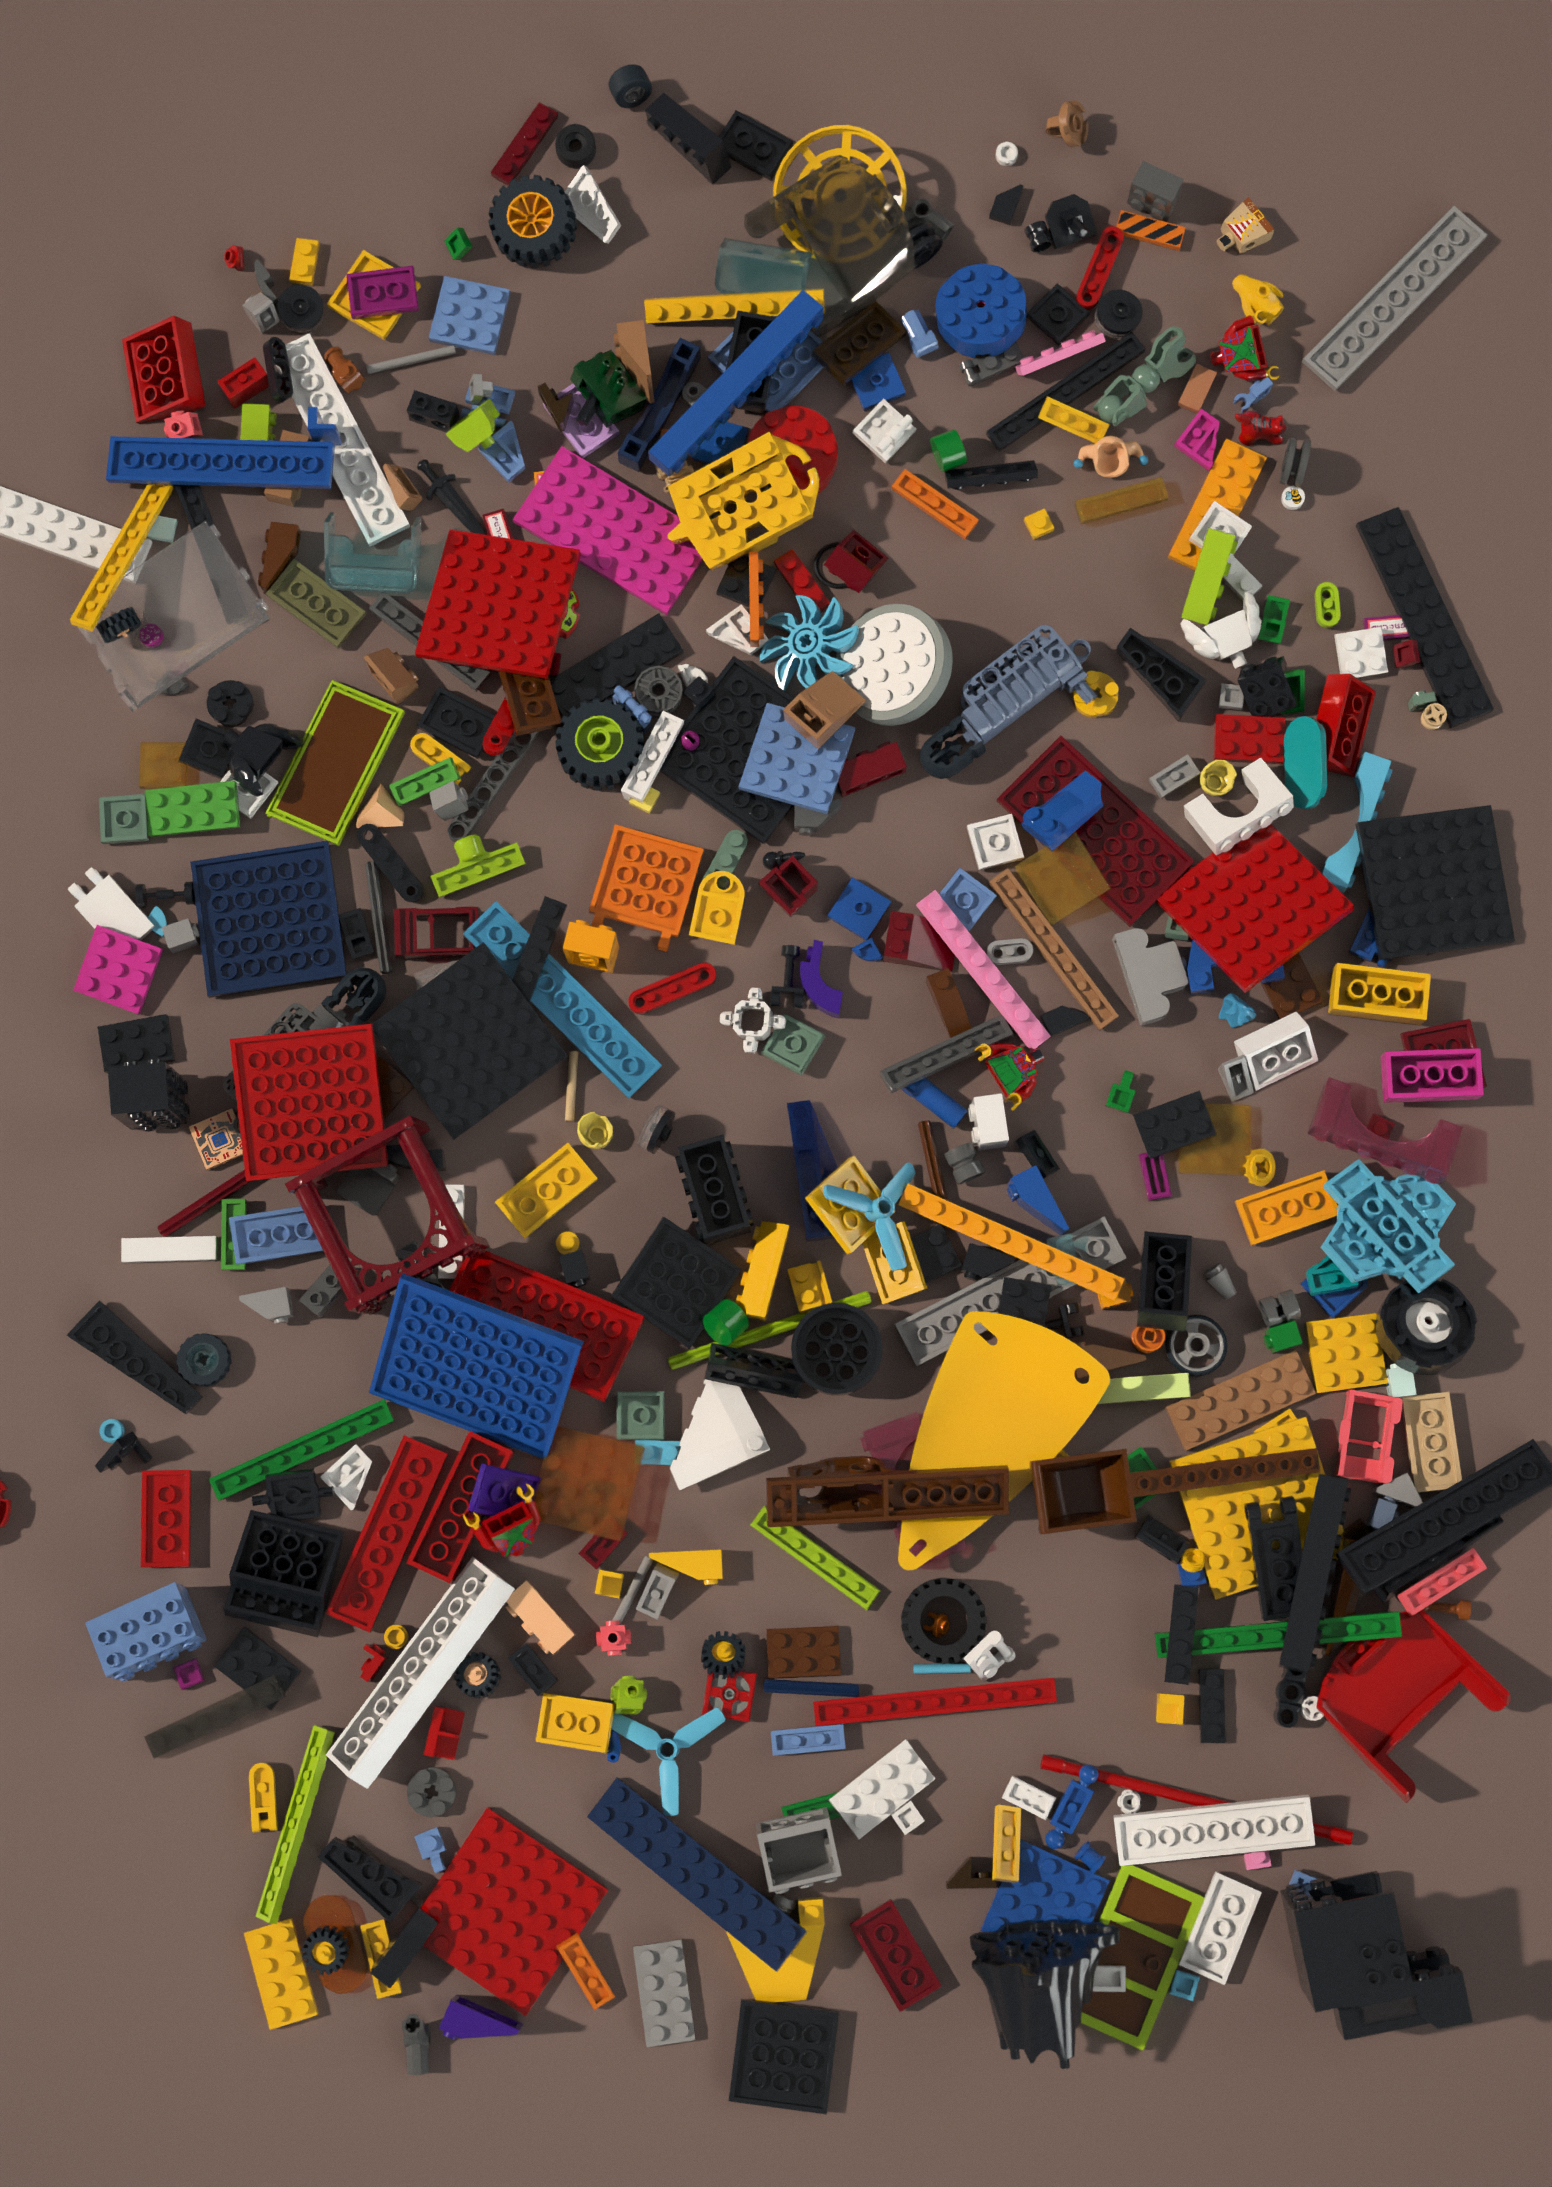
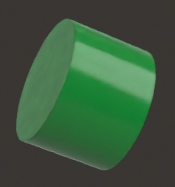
M955 429L930 438L932 452L941 472L967 464L963 443Z
M728 1299L722 1300L703 1317V1325L709 1336L724 1346L730 1345L749 1327V1321L745 1312L739 1305Z

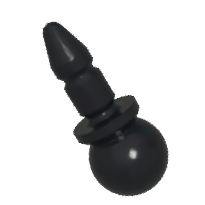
M778 851V853L768 852L764 855L762 861L765 868L772 870L774 867L778 868L792 855L798 861L805 857V853L797 851L785 854L782 851Z

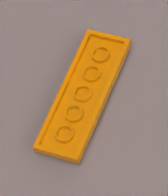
M1226 438L1168 555L1169 559L1195 571L1201 548L1189 541V538L1214 501L1239 517L1266 462V456Z

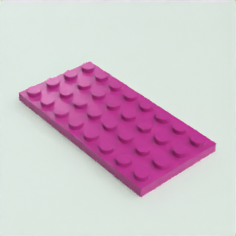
M561 446L513 518L515 524L550 545L579 549L581 552L579 563L666 616L703 561L691 541L674 544L668 539L669 532L681 523L677 515Z

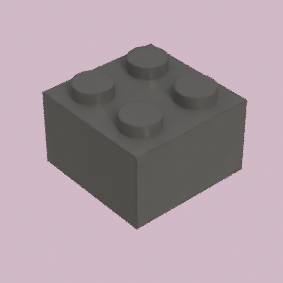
M1143 161L1131 183L1127 204L1137 211L1149 213L1154 219L1167 222L1179 199L1184 179Z

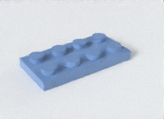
M301 1206L229 1217L236 1265L323 1252Z

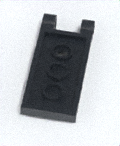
M1293 1496L1280 1498V1509L1283 1519L1273 1521H1261V1511L1258 1502L1244 1504L1263 1621L1286 1618L1290 1614L1302 1557L1297 1509ZM1275 1540L1280 1543L1277 1549L1271 1547L1272 1542Z

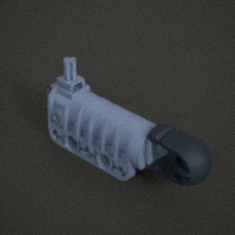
M1041 625L964 684L960 700V706L963 710L962 715H958L950 722V725H945L923 744L920 751V761L923 768L931 776L939 779L950 778L972 763L974 758H978L986 752L985 744L1057 688L1061 691L1066 688L1069 693L1075 690L1086 704L1091 703L1097 695L1085 682L1088 675L1083 671L1081 665L1089 657L1091 651L1089 643L1086 640L1077 639L1067 646L1057 632L1049 625ZM1040 632H1049V639L1047 637L1041 636ZM1077 645L1084 646L1086 654L1077 656L1074 653V647ZM959 729L964 733L962 735L968 743L971 741L974 745L969 747L967 752L960 757L959 751L962 749V746L956 739L953 741L946 740L956 735ZM945 741L946 746L943 749H941L942 743ZM952 756H954L953 759H952V763H950V762H949V759H950Z

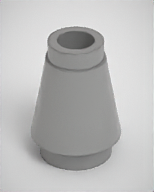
M1220 1263L1204 1273L1207 1277L1206 1281L1225 1300L1237 1293L1226 1267H1222Z

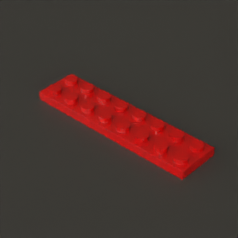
M405 1435L403 1436L326 1611L327 1615L371 1633L448 1457L447 1453Z

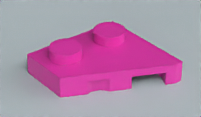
M1200 409L1176 441L1174 447L1210 471L1213 466V455L1220 421L1203 409Z

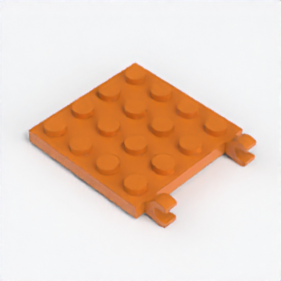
M615 825L589 908V913L594 914L591 926L599 928V925H603L604 918H609L662 933L658 943V950L667 952L671 936L679 937L704 849Z

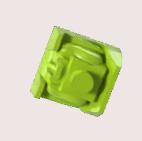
M489 398L454 424L446 435L457 447L467 452L478 444H481L485 450L495 443L491 435L495 430V418L500 416V413Z

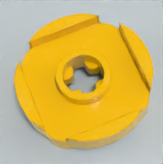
M1089 671L1086 673L1088 676L1085 682L1093 691H1100L1099 694L1102 697H1096L1091 703L1086 704L1074 690L1072 691L1074 705L1082 715L1089 718L1108 715L1117 704L1118 685L1105 673Z

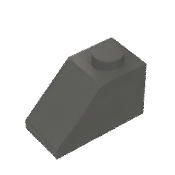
M832 800L828 814L795 805L794 832H799V835L809 836L813 832H818L841 811V800Z

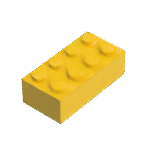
M1337 963L1332 969L1328 1014L1422 1025L1427 1020L1431 974Z

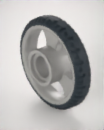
M1189 1315L1185 1328L1188 1337L1183 1343L1184 1351L1175 1353L1174 1340L1178 1331L1169 1330L1165 1342L1166 1353L1169 1361L1178 1371L1189 1373V1376L1208 1375L1223 1363L1228 1348L1227 1338L1223 1329L1213 1319L1204 1315ZM1204 1324L1211 1328L1217 1336L1218 1343L1210 1344L1206 1335L1198 1333V1325ZM1193 1339H1197L1202 1343V1350L1200 1352H1196L1191 1348L1190 1344ZM1204 1354H1209L1214 1359L1211 1364L1202 1368L1189 1367L1191 1358H1200Z

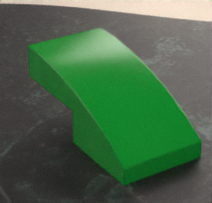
M1267 595L1258 640L1281 644L1290 603L1289 599Z

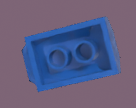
M1084 771L1041 807L1028 809L1024 813L1023 822L1021 823L1024 830L1051 851L1055 850L1104 806L1101 800V782L1087 771Z

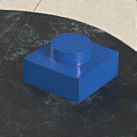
M1177 1564L1181 1585L1196 1586L1207 1583L1204 1569L1192 1573L1184 1570L1181 1564Z

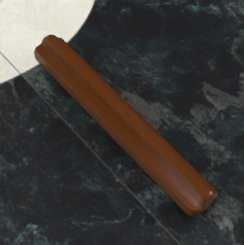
M929 1120L921 1121L918 1127L933 1195L948 1201L931 1122Z

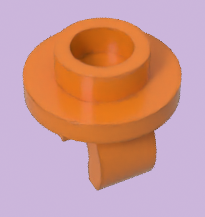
M929 1612L928 1616L934 1618V1624L932 1626L924 1625L923 1628L933 1632L935 1637L940 1638L949 1630L950 1622L948 1621V1616L943 1613L937 1615Z

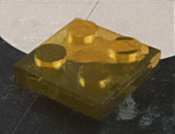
M141 742L139 788L161 789L187 786V765L178 762L186 742Z

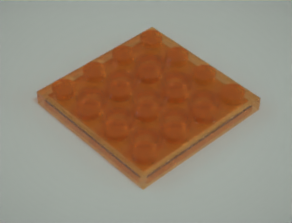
M558 1426L548 1456H544L539 1474L541 1480L533 1496L541 1522L621 1542L645 1448Z

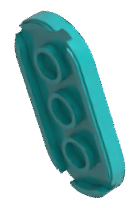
M1307 716L1298 717L1293 720L1284 736L1285 787L1293 795V806L1301 809L1316 807L1320 803L1321 797L1324 798L1327 790L1325 729L1322 724H1319L1317 719Z

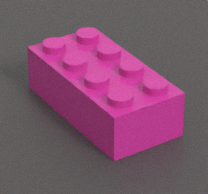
M1480 1048L1387 1051L1380 1056L1383 1103L1478 1100L1484 1095Z

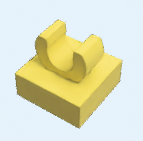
M650 787L643 802L630 798L629 804L650 814L660 795V791Z

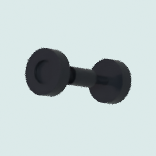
M193 881L185 882L184 891L174 892V889L157 890L156 893H147L145 884H136L135 897L138 907H146L147 898L149 897L174 899V896H185L187 905L195 904Z

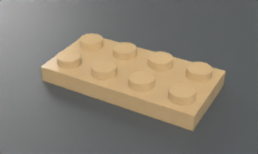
M1442 1392L1400 1397L1403 1401L1402 1415L1411 1477L1417 1492L1445 1490L1461 1481L1462 1476L1450 1393Z

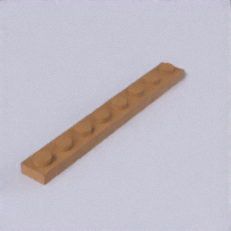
M1007 868L990 880V886L1085 1013L1089 1015L1097 1029L1100 1031L1116 1020L1119 1015L1011 871Z

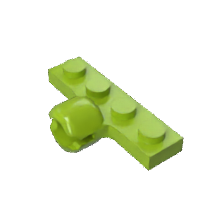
M474 834L455 842L454 848L459 858V864L431 875V879L440 898L523 866L525 861L517 842L496 851L487 852L480 837Z

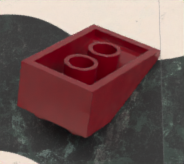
M891 911L883 962L939 971L949 968L952 973L955 954L929 921L919 915Z

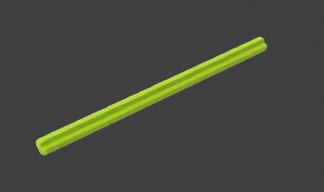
M864 1291L833 1303H845L858 1308L870 1304L871 1297L868 1291ZM796 1314L743 1332L728 1346L740 1348L796 1329L806 1314ZM711 1343L669 1357L668 1363L671 1370L709 1358Z

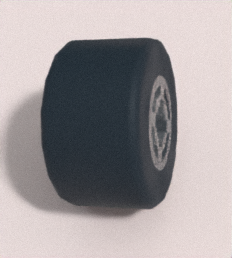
M636 64L619 68L610 77L608 83L615 102L623 108H633L641 105L648 99L652 91V85L645 70Z

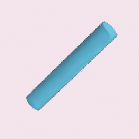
M967 1663L913 1664L914 1674L971 1672V1668Z

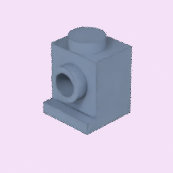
M1383 1496L1382 1499H1375L1366 1525L1377 1530L1396 1519L1399 1514L1396 1511L1397 1500L1387 1496Z

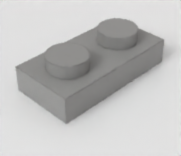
M1187 754L1150 777L1148 781L1159 797L1163 799L1198 777L1200 771Z

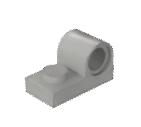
M657 1563L636 1610L658 1619L679 1576V1572Z

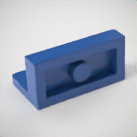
M308 407V431L312 441L333 442L334 445H341V438L336 425L324 424L318 407Z

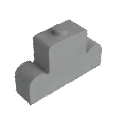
M1134 928L1114 934L1112 941L1140 1026L1162 1020L1170 1008V1002L1164 995L1184 990L1188 984L1185 972L1187 970L1185 958L1180 957L1174 941L1146 948L1149 941L1148 935L1142 929Z

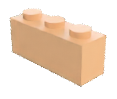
M527 1580L506 1601L508 1605L505 1608L514 1618L518 1615L524 1621L521 1626L530 1636L535 1634L540 1641L537 1644L546 1654L549 1652L552 1654L557 1653L576 1635Z

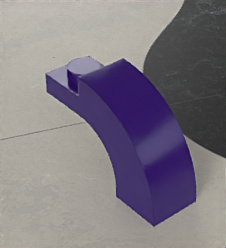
M814 940L813 947L808 946L806 960H810V962L801 961L800 964L802 988H804V993L808 1000L818 1010L826 1015L839 1018L843 991L830 988L822 980L819 966L823 941Z

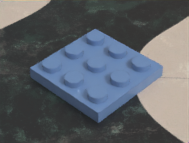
M444 276L429 334V341L495 355L510 297V289Z

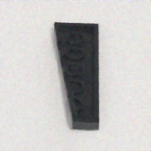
M100 1300L67 1334L69 1338L155 1393L184 1414H188L203 1398L197 1390Z

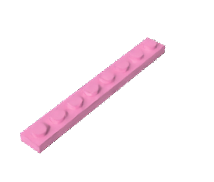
M934 890L916 904L918 909L1029 1050L1033 1051L1050 1038V1034L938 892Z

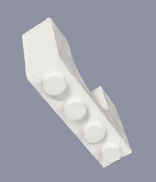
M1262 758L1242 769L1244 784L1258 800L1257 806L1249 814L1237 818L1224 816L1214 808L1204 794L1184 805L1185 818L1216 856L1222 852L1229 851L1239 841L1250 838L1254 832L1260 828H1266L1273 820L1287 815L1294 808L1293 795Z

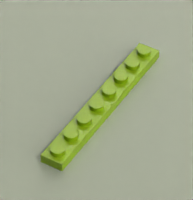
M313 1725L255 1916L271 1924H277L282 1912L283 1902L289 1889L293 1869L297 1862V1856L304 1839L308 1820L311 1816L313 1803L318 1793L322 1773L326 1766V1754L333 1743L335 1732L321 1726Z

